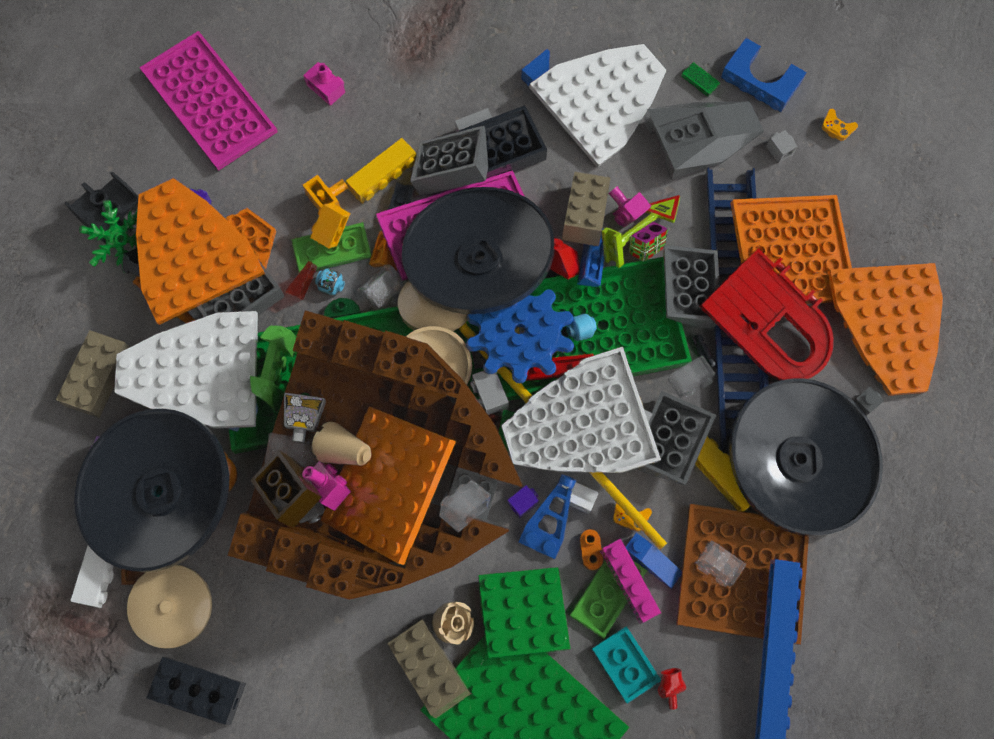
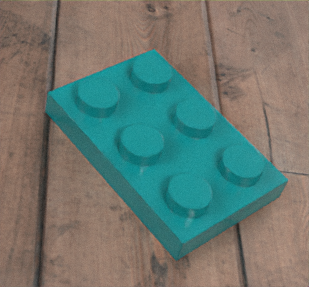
M627 626L592 648V651L626 704L661 681V678Z

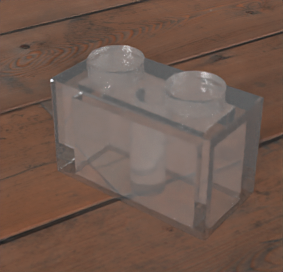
M385 264L359 291L372 306L380 308L389 302V298L393 294L399 293L406 282L402 281L401 276L393 266Z
M702 355L671 373L668 381L680 398L685 395L690 397L697 392L696 389L700 386L705 388L713 382L712 379L715 373Z
M470 480L468 483L460 485L454 494L448 495L442 500L439 516L459 532L472 519L477 518L488 509L491 494L474 480Z
M712 540L706 545L695 562L699 565L698 569L707 575L709 573L716 577V582L724 587L726 585L729 587L734 585L746 566V563Z

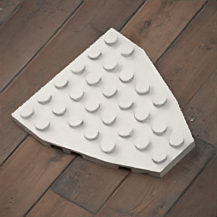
M644 44L608 49L557 64L530 83L529 88L598 168L624 148L647 112V109L651 106L666 69Z
M257 311L215 313L158 333L118 353L116 358L115 393L149 409H171L183 412L212 428L256 427V395L251 390L250 376L257 377Z
M623 347L585 358L573 369L565 372L559 379L551 382L533 395L521 409L514 413L511 419H508L502 425L514 465L556 472L623 473L661 461Z

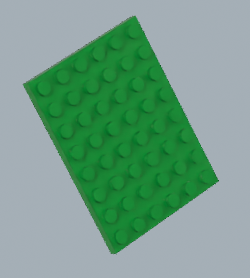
M485 635L456 668L457 673L471 694L437 718L430 715L425 705L420 709L450 739H621L630 728L547 653L488 659Z

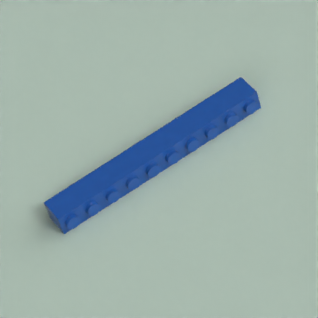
M770 560L755 739H786V730L790 728L788 708H791L792 696L789 693L790 686H793L794 682L791 668L795 664L796 658L795 652H793V644L797 641L795 622H798L799 610L796 607L797 601L800 600L801 596L798 583L802 579V568H800V563Z

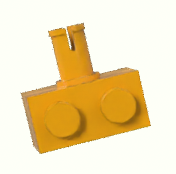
M318 175L303 184L307 197L318 211L321 206L328 203H333L340 207L336 196L348 189L343 179L331 187H327Z
M333 203L324 204L319 209V217L312 226L310 238L327 248L337 246L351 213Z

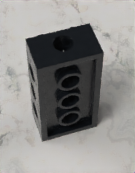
M162 656L146 698L224 725H231L246 683ZM177 679L180 680V686L178 689L175 688V682ZM198 685L200 692L195 696L194 689ZM216 692H218L220 698L218 702L215 703L213 700V696Z

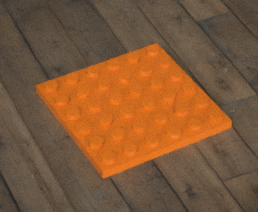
M837 195L734 199L730 202L741 264L758 248L772 262L781 257L783 259L781 263L785 267L787 265L791 267L785 275L804 294L814 290L815 293L813 295L817 299H823L821 303L833 302L827 272L830 269L852 268ZM776 268L773 269L776 274L779 273Z
M369 406L356 437L370 447L371 458L364 465L344 464L340 476L346 480V486L351 492L335 511L326 507L321 521L396 563L405 565L455 441Z

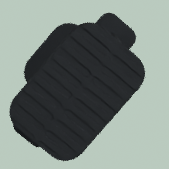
M112 171L110 174L113 179L102 189L93 190L84 182L81 186L86 192L72 205L68 202L64 203L86 227L91 228V223H93L98 229H100L101 225L104 231L110 228V225L104 222L107 219L101 214L106 212L103 201L110 200L112 210L117 208L115 218L119 217L117 221L118 226L124 225L125 214L138 203V195ZM105 238L100 239L106 244Z

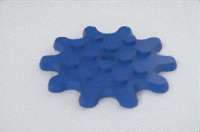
M545 290L540 296L528 295L520 302L495 312L467 314V321L479 328V334L467 340L466 348L472 352L482 350L487 353L488 359L483 365L485 373L494 374L499 368L508 367L512 371V379L519 384L526 381L527 372L532 367L541 369L546 375L555 373L556 365L552 361V355L557 351L569 353L574 348L573 342L561 335V329L572 324L574 318L568 311L556 312L551 308L552 303L556 299V295L552 290ZM516 327H523L525 332L518 334L515 332Z

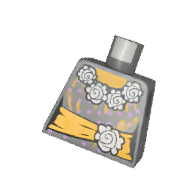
M290 393L284 394V425L288 429H294L292 441L304 443L306 431L316 432L326 403L324 398Z

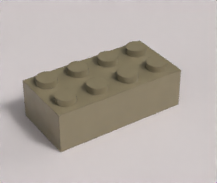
M574 172L562 240L599 246L610 177Z
M89 330L56 401L65 407L100 418L115 386L117 354L130 347L123 341Z
M423 620L387 643L430 715L434 718L439 717L471 694L432 631Z

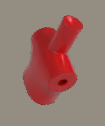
M670 668L661 672V683L658 687V693L661 698H668L669 709L675 710L677 709V694L686 690V684L682 678V670Z

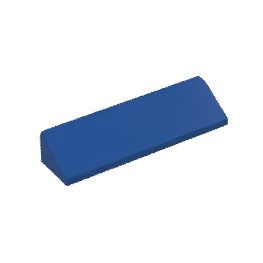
M602 233L599 246L583 245L578 285L597 287L601 285L604 264Z

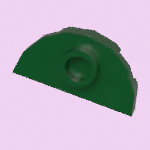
M338 298L327 305L324 316L338 318L360 314L361 310L355 301L349 298Z

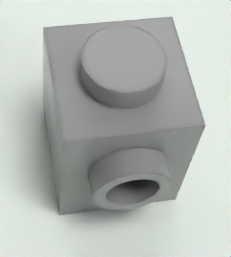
M784 130L771 135L766 147L776 161L780 163L791 157L798 146L794 142L793 137Z

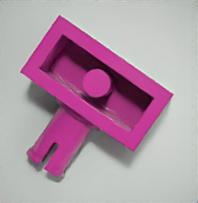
M316 63L303 75L306 85L330 106L345 93L344 81L339 76L333 75L325 63Z
M618 186L608 193L619 206L613 215L615 221L623 226V228L635 221L651 207L640 192L631 199H627Z
M318 461L314 467H306L302 476L304 479L311 481L322 496L319 500L320 503L335 511L351 491L346 486V480L336 474L337 469L329 463L325 465Z

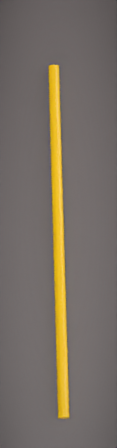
M466 323L458 328L467 339L476 336ZM478 350L482 354V356L487 360V353L485 351ZM506 367L499 368L497 372L527 403L532 395L521 383L514 382L512 373ZM589 472L657 548L661 550L667 542L604 473Z

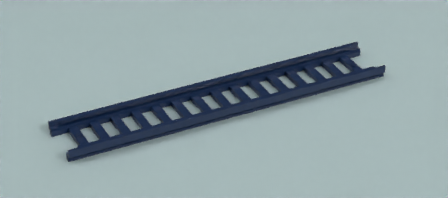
M707 167L710 250L718 252V259H740L739 250H717V242H737L736 233H716V225H734L733 217H715V209H731L730 202L732 200H714V192L747 193V199H756L755 168L746 171V184H713V170H709V167ZM718 267L719 276H730L738 267ZM716 325L714 332L720 449L722 453H727V437H730L732 429H726V419H736L740 410H725V400H749L757 392H725L724 382H759L760 391L769 385L768 375L759 367L758 374L723 373V364L755 363L748 355H723L722 346L738 345L730 337H722L721 328Z

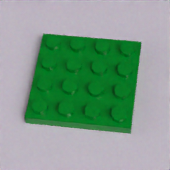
M558 567L478 575L488 659L567 651L571 649Z

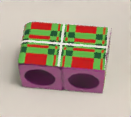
M654 221L631 235L629 253L644 261V257L645 261L660 252L663 246L666 245L668 229Z

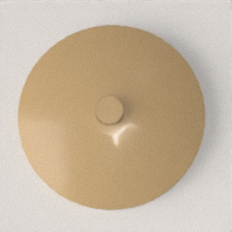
M409 281L400 291L398 297L400 316L403 322L414 331L427 326H438L455 331L467 322V314L443 310L427 302L414 290Z
M427 326L419 328L406 336L428 343L463 379L466 385L468 384L472 372L471 354L466 348L465 342L456 333L443 327Z
M175 565L164 570L143 574L134 584L127 603V615L133 631L141 640L158 648H175L194 640L206 627L212 611V597L207 583L197 572L182 565Z

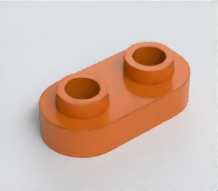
M589 529L581 534L580 547L584 567L594 571L601 567L603 555L600 552L602 548L599 534L595 530ZM592 536L594 542L589 543L587 537ZM591 556L596 557L597 561L595 563L590 562L589 558Z

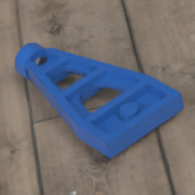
M564 474L561 475L557 486L528 521L519 540V543L553 559L556 558L564 540L572 488H574L576 483L575 479ZM555 497L564 500L561 513L549 509V505ZM545 515L555 517L557 520L556 531L553 534L538 527L539 522Z

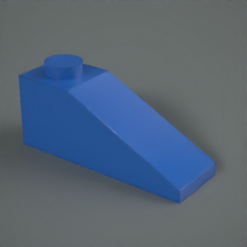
M637 532L627 544L626 549L632 560L647 569L649 573L672 589L682 575V571Z

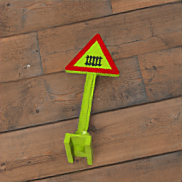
M680 195L649 203L651 207L645 213L650 215L622 236L620 232L607 227L602 230L605 262L608 263L612 260L616 262V267L620 268L624 265L623 247L631 239V235L658 218L674 223Z

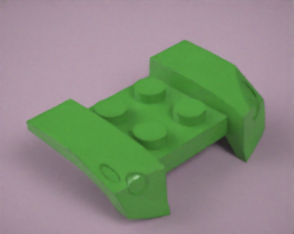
M269 326L260 337L262 340L270 342L261 377L250 376L252 393L265 401L274 411L278 412L283 393L278 388L282 379L280 373L281 369H284L286 365L285 356L293 357L294 351L292 350L296 337L291 330L283 326Z

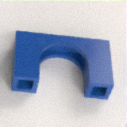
M745 38L724 67L721 78L727 83L735 85L741 91L754 96L755 99L766 103L772 109L782 112L802 83L807 72L791 64L782 78L776 82L764 83L757 80L750 71V65L757 57L761 46Z

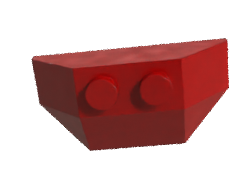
M554 238L555 251L550 269L566 279L578 275L580 272L578 252L564 244L562 240Z

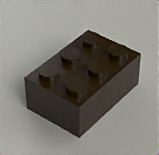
M278 450L250 481L275 518L294 528L322 496L311 481L304 479L302 476L303 470L295 459Z

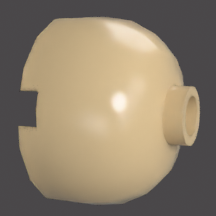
M449 602L441 605L434 613L432 620L436 636L441 641L450 644H461L463 640L466 641L473 632L474 618H471L470 614L472 612L471 609L461 602Z

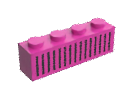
M619 539L602 548L600 552L639 624L661 614L622 540Z

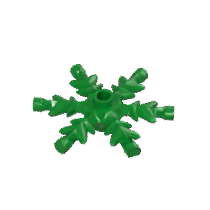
M106 200L103 201L106 212L101 214L107 219L104 222L109 224L110 228L104 231L101 225L100 229H98L95 224L91 223V228L80 226L79 233L89 234L88 240L98 237L97 241L102 238L106 239L105 245H99L101 249L92 251L95 257L88 262L95 267L100 260L104 263L106 254L110 256V249L115 248L117 252L114 257L118 256L116 265L119 266L121 264L123 267V255L129 252L124 249V245L130 243L132 248L134 245L137 247L136 233L129 236L127 232L128 229H135L132 225H137L138 209L134 214L129 211L127 220L125 218L123 220L124 225L118 226L117 221L119 217L115 218L117 208L112 210L111 201Z

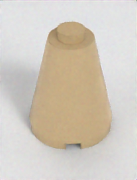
M335 422L324 423L322 425L324 428L320 432L317 431L313 438L312 452L320 462L364 465L371 458L370 447Z

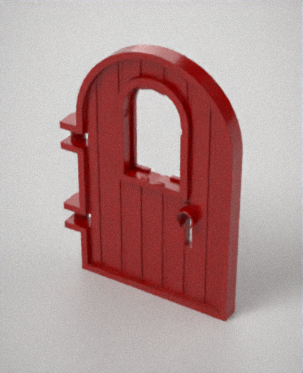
M758 248L699 307L770 377L779 381L793 378H812L824 369L833 351L834 340L830 323L817 307L823 299H817L813 295L815 293L814 290L804 294L785 275L791 267L789 265L785 267L781 263L783 260L781 257L772 262ZM774 268L779 271L778 274L773 271ZM807 300L812 304L810 307L805 303ZM740 314H741L749 323H747V322L740 316ZM783 316L810 344V354L802 362H796L788 357L766 334L771 327L775 326V322L780 321Z

